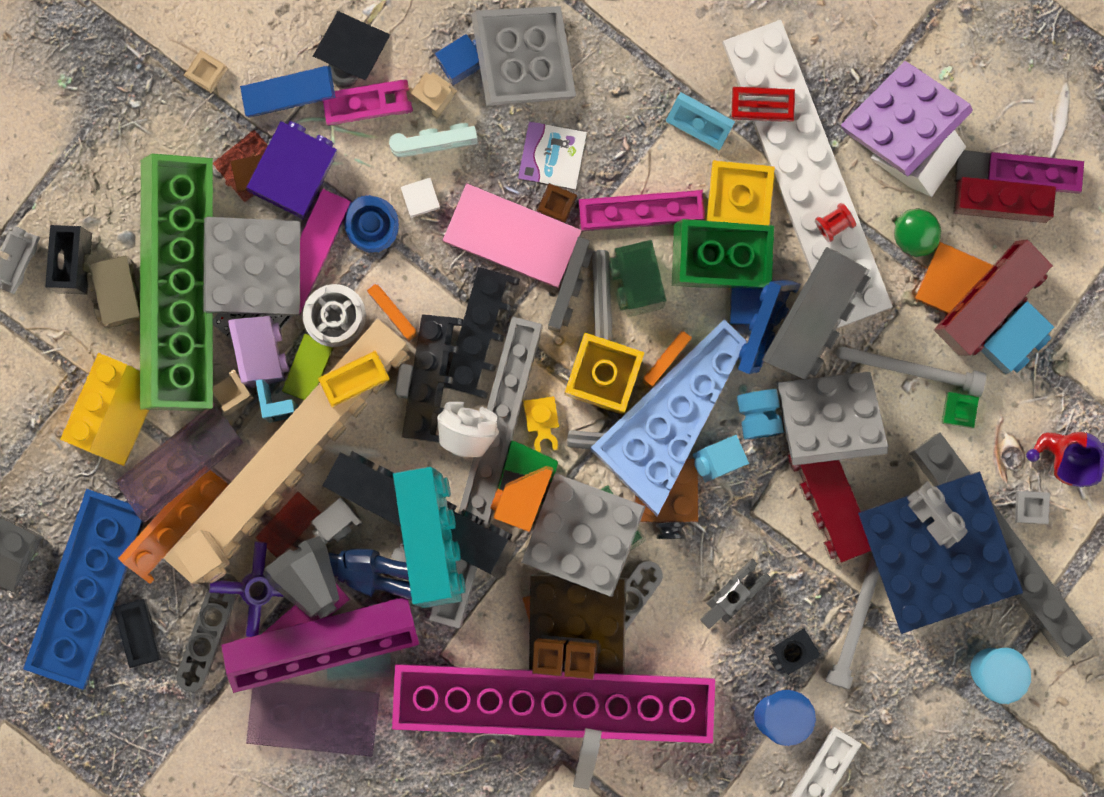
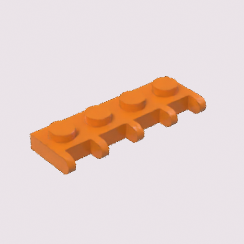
M203 463L118 559L151 584L155 579L150 572L229 484Z

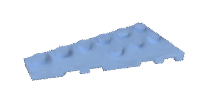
M725 319L590 449L656 516H658L739 357L742 346L746 343V340Z

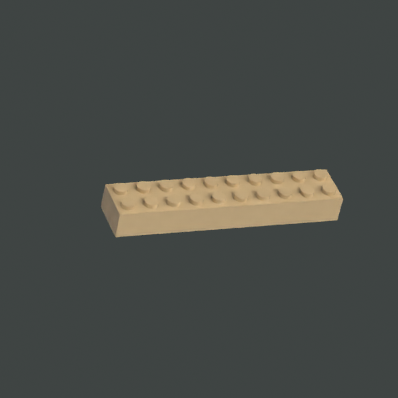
M377 318L331 371L376 350L387 374H389L393 369L399 371L401 363L405 364L410 357L407 353L410 349L406 342ZM389 381L333 408L319 383L173 548L199 530L210 532L227 559L230 560L242 547L238 542L245 535L251 536L263 523L260 520L266 511L273 512L284 500L281 494L287 487L293 489L305 476L302 473L304 468L309 463L315 465L326 452L323 447L329 440L332 439L335 442L347 429L344 425L351 416L357 418L367 407L368 404L365 400L370 394L374 392L377 395ZM173 548L166 554L164 559L192 584L205 583L193 580Z

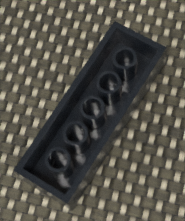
M351 451L349 456L340 452L322 486L401 527L393 472L380 465L377 471L372 469L375 464L374 462ZM447 501L448 510H453L456 528L451 529L453 542H458L461 559L500 579L517 547V544L510 541L513 535L493 524L490 525L489 529L483 527L482 525L485 520L464 509L461 514L455 512L457 506Z

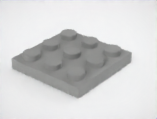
M561 6L481 10L471 14L486 106L570 100L576 97Z
M206 217L204 219L203 312L298 316L300 309V221Z
M871 372L777 383V391L793 465L888 454V443Z
M555 473L521 563L612 597L645 506Z

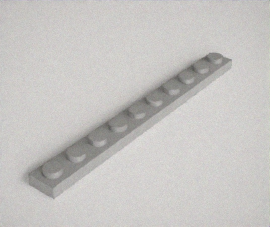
M512 317L487 406L488 410L498 416L496 422L499 434L483 456L473 457L458 514H461L464 509L485 520L482 526L487 529L493 513L490 507L495 493L499 489L543 325L540 323ZM462 559L456 561L458 574H463L466 592L461 594L462 602L433 606L429 620L456 628L462 627L477 572V567Z

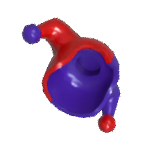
M1081 431L1068 435L1043 433L1038 438L1033 449L1026 453V457L1030 462H1036L1040 458L1041 452L1044 450L1051 451L1055 455L1054 476L1064 484L1076 487H1090L1097 485L1102 480L1104 473V443H1101L1097 437L1090 433Z

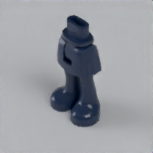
M372 549L343 550L340 554L328 552L333 575L338 577L339 582L344 583L346 580L348 587L372 597L375 590H382L412 601L409 581L381 575L383 573L409 580L406 562L380 556L379 551Z

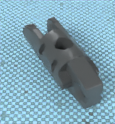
M753 558L706 603L711 609L700 621L708 629L720 619L727 623L744 604L751 600L772 579L765 573L755 581V584L749 590L740 582L758 564ZM736 591L739 597L736 602H729L727 600L729 592Z

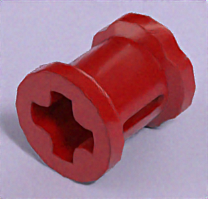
M843 203L838 204L837 209L825 217L815 218L817 228L829 243L834 240V236L848 227L851 229L856 227L855 219Z

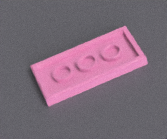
M466 183L443 242L558 289L572 256L577 238L582 230Z

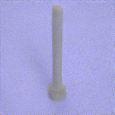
M839 347L836 351L837 357L843 360L963 387L962 390L968 391V395L976 397L982 396L987 374L975 370L972 373L966 372V375L847 347Z
M873 554L838 664L828 671L825 681L850 690L853 680L850 665L879 577V571Z

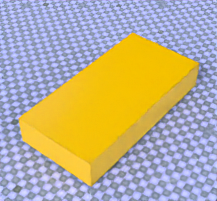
M375 350L319 377L318 380L333 408L389 381L390 378Z

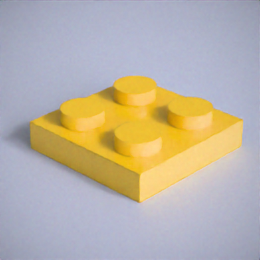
M713 160L706 221L769 225L775 166Z

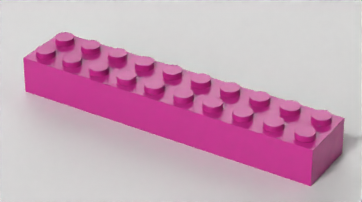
M412 664L395 665L392 729L583 738L585 729L588 728L602 731L601 739L713 743L715 678L595 673L594 679L564 677L565 671H563L562 676L532 674L533 670Z

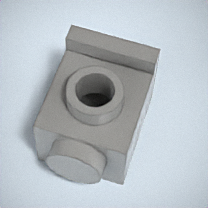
M341 497L311 521L316 527L312 530L313 534L316 537L320 536L325 544L333 539L339 542L352 531L349 527L352 523L358 527L363 523Z

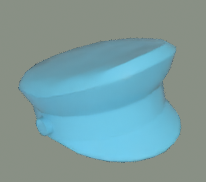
M987 648L979 651L972 659L970 665L971 676L988 699L999 704H1010L1018 701L1027 693L1031 683V669L1027 660L1018 651L1011 648Z

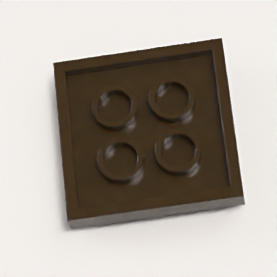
M532 574L530 576L529 670H533L534 642L541 635L599 640L597 672L595 673L623 674L625 672L627 578L619 577L611 597L555 575Z

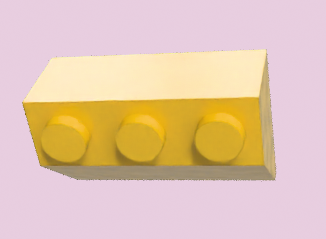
M98 352L60 440L125 466L149 410H140V370Z

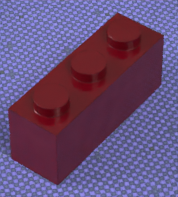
M962 177L956 183L953 214L1047 223L1054 217L1056 186Z

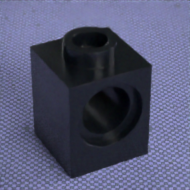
M800 628L771 645L769 648L772 654L768 658L777 672L783 670L784 674L789 675L821 655L805 628ZM789 644L797 645L800 650V656L794 662H789L784 657V649Z

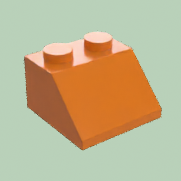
M545 466L505 485L504 491L497 489L490 509L496 511L493 518L530 532L553 472V467Z

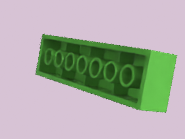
M152 153L141 159L140 410L204 411L213 408V313L203 312L204 219L206 217H213V158Z

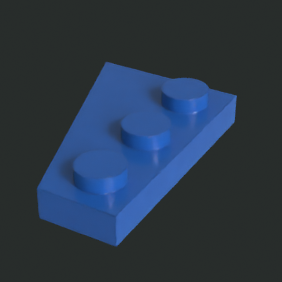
M793 280L770 281L769 285L763 288L760 295L762 305L759 313L755 314L749 326L751 335L748 343H745L740 350L738 359L741 362L738 370L747 374L760 372L764 363L763 358L776 337V333L772 330L782 319H785L789 308L786 307V301L790 292L797 294L800 283Z

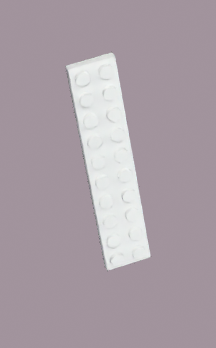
M778 20L724 40L722 44L739 87L795 89L793 122L754 120L752 122L769 166H775L774 179L810 272L812 273L826 247L838 251L870 269L867 276L871 277L867 288L863 294L857 292L852 301L855 308L847 322L841 320L837 328L891 309L893 306L782 21ZM743 96L744 100L788 102V97ZM747 108L749 112L788 113V110ZM843 203L855 219L856 227L853 229L848 227L834 236V240L829 243L817 228L815 218L825 217L836 210L838 204Z

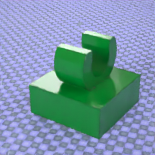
M947 392L941 423L973 429L975 427L979 397Z

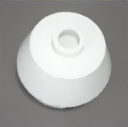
M331 284L317 289L309 296L303 309V322L308 334L315 341L325 346L338 347L352 342L361 333L365 324L366 311L363 301L355 291L343 285Z
M465 402L446 403L442 413L437 416L440 445L459 457L483 456L499 434L496 422L498 416L483 407H480L479 411L463 408Z

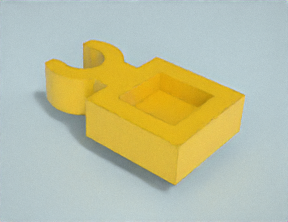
M555 397L523 401L528 433L536 431L538 433L534 442L535 451L541 453L540 443L545 439L551 441L553 451H556L558 441L551 434L550 430L559 428Z

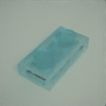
M390 653L327 669L328 681L392 676Z

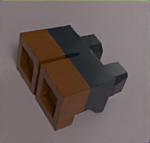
M541 635L534 642L532 674L562 676L563 669H565L564 677L594 679L595 672H597L599 640Z

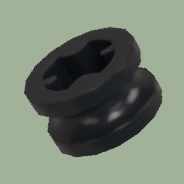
M685 523L656 524V527L660 529L657 539H685V535L681 532V529L685 527Z

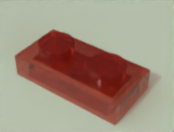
M298 491L255 538L258 541L267 542V549L278 558L287 552L313 524L311 521L322 512Z

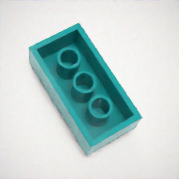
M433 467L393 473L412 604L427 608L462 602L461 594L465 593L466 589L463 574H458L456 561H460L461 557L458 542H453L451 529H455L456 524L453 510H448L446 497L451 496L448 478H443L442 473Z

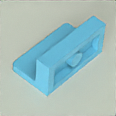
M262 379L256 380L262 418L269 423L287 420L298 408V404L292 399L272 403L269 384Z

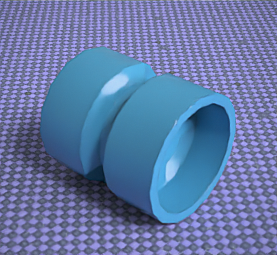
M777 389L750 392L737 396L739 413L745 416V419L741 422L744 440L784 433L782 417L776 414V409L780 407Z

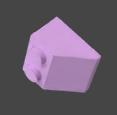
M270 316L228 320L241 383L248 388L257 387L256 380L262 379L267 384L285 381L284 372H288L289 367L285 353L280 354L277 342L282 341L279 323L273 324Z

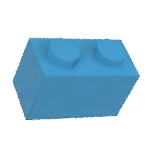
M1026 301L1018 310L1012 313L1007 322L996 333H993L985 341L986 343L981 352L1005 375L1012 370L1018 373L1030 361L1027 355L1034 348L1038 351L1041 350L1051 340L1052 337L1048 333L1054 326Z

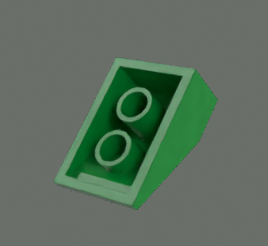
M688 219L678 221L674 224L671 286L763 289L772 281L774 226Z

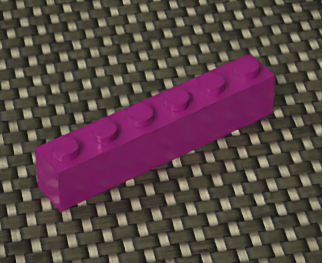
M400 598L338 615H331L319 620L300 623L292 627L269 631L261 635L238 639L221 646L226 675L233 693L417 646L419 641L409 601L406 598Z

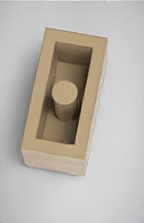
M199 530L173 548L195 582H210L212 584L227 573L224 568L231 564L210 532Z

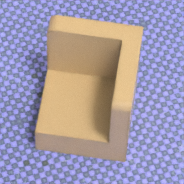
M235 369L229 372V377L213 386V393L222 405V410L227 415H231L255 399L250 389L241 383L239 372Z

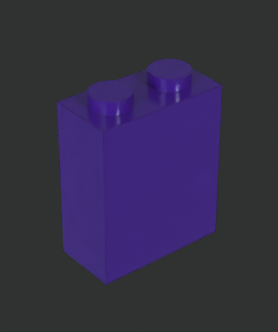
M280 121L247 185V191L304 220L337 156V149L333 147L334 143L321 135H317L314 138L306 134V128L298 123L289 121L286 124Z

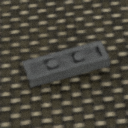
M581 237L577 238L548 324V329L560 333L562 325L566 327L569 325L574 310L568 308L572 296L578 298L584 281L578 278L581 268H588L594 251L588 249L590 240Z

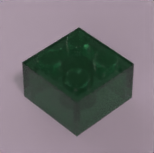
M652 240L615 248L613 257L609 258V267L612 280L619 281L620 288H617L616 293L619 310H625L627 317L664 309L667 300Z

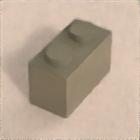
M125 255L89 264L91 273H87V280L91 292L95 291L98 303L94 304L97 321H102L103 325L107 328L140 321V295L132 260Z

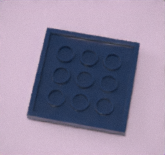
M980 471L935 486L944 495L945 503L952 512H956L962 517L965 522V528L968 530L958 543H954L948 549L944 545L940 546L927 529V526L935 521L932 516L921 522L908 506L910 503L907 499L908 496L858 513L901 634L1023 593Z

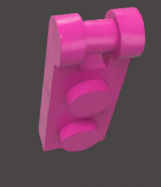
M397 80L335 91L336 98L323 101L327 126L413 112L412 102L408 101L407 91H409L408 81ZM394 94L396 102L387 104L385 95Z

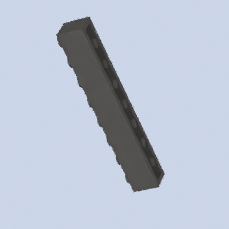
M941 432L933 435L909 453L933 486L971 474ZM992 503L1023 593L1015 595L1016 599L1060 657L1070 656L1093 639Z

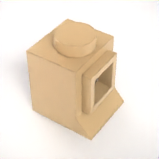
M426 72L411 92L412 101L417 105L421 101L430 107L433 116L438 119L457 93V90L434 72L431 75Z

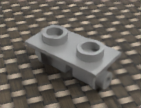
M14 226L12 231H8L1 247V251L9 254L7 260L0 257V289L15 294L17 288L24 280V272L30 259L34 257L37 251V244L40 240L39 236L28 233Z
M929 481L918 491L916 490L907 497L910 502L908 506L921 522H924L931 516L935 520L927 526V529L940 546L944 545L948 549L954 543H958L968 532L962 517L958 513L952 512L945 503V497L937 487L932 486Z

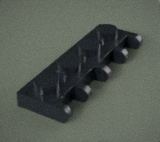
M478 267L465 312L463 326H461L456 344L459 347L458 354L454 353L447 376L454 378L453 384H445V388L487 399L488 392L478 390V383L482 369L495 372L496 365L486 363L485 358L491 339L503 342L504 335L494 333L493 330L499 310L512 311V305L501 302L506 284L519 285V278Z
M422 314L402 431L403 438L440 443L439 435H436L438 425L437 416L444 410V408L440 407L444 384H453L454 378L446 376L449 353L458 354L459 347L451 345L454 326H463L464 319Z

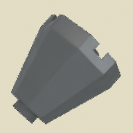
M318 536L299 544V549L295 551L290 549L265 568L263 575L274 589L310 618L318 615L322 619L337 609L334 604L338 602L339 595L327 546L321 537Z

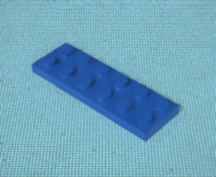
M86 489L23 670L82 690L86 689L128 568L118 558L139 536L148 509Z

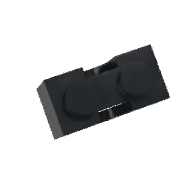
M50 225L46 288L57 294L88 295V272L84 270L85 255H91L92 233L81 226ZM59 253L64 255V265L62 269H59L58 267Z

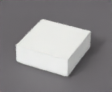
M431 178L401 187L411 218L440 209Z

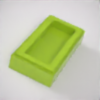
M304 334L282 392L305 400L320 383L318 378L323 376L334 347L322 345L310 335Z

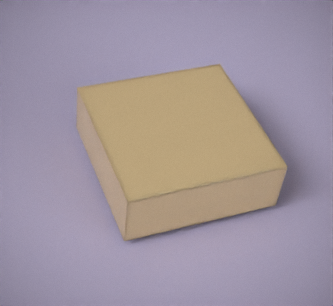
M200 50L185 72L184 77L207 92L212 93L228 67Z

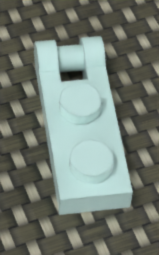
M468 123L452 125L450 130L438 132V129L435 128L426 129L419 132L420 136L408 138L401 133H396L389 140L391 151L396 157H407L478 144L475 126L469 127Z

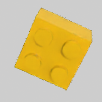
M584 333L564 396L624 415L645 352Z

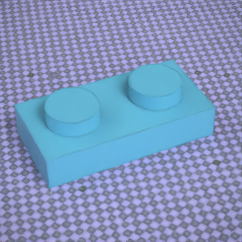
M682 92L678 95L666 119V122L718 150L722 148L735 123L734 120Z

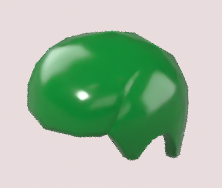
M920 208L909 209L896 219L894 239L904 253L914 257L926 256L938 247L941 239V226L938 219L931 212Z

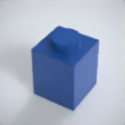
M467 34L435 53L436 61L453 86L480 69L476 40L471 41Z

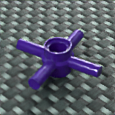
M262 541L254 542L252 573L246 575L241 582L217 580L212 584L210 582L208 584L209 593L240 594L243 601L249 605L247 637L259 635L261 606L269 602L272 597H284L269 584L263 575L265 572L267 542ZM257 581L263 582L264 590L262 594L257 597L250 596V586Z

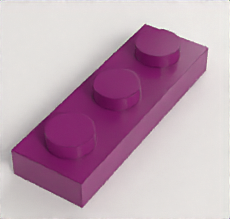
M991 152L987 179L1056 186V192L1080 194L1083 186L1084 161Z

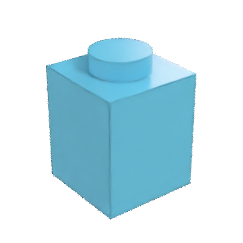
M737 435L705 447L693 454L695 468L703 477L705 483L749 464Z

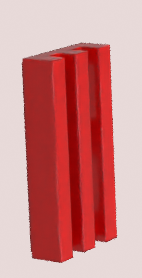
M732 87L731 119L793 122L795 89ZM739 95L788 97V102L739 100ZM738 108L788 110V113L738 111Z

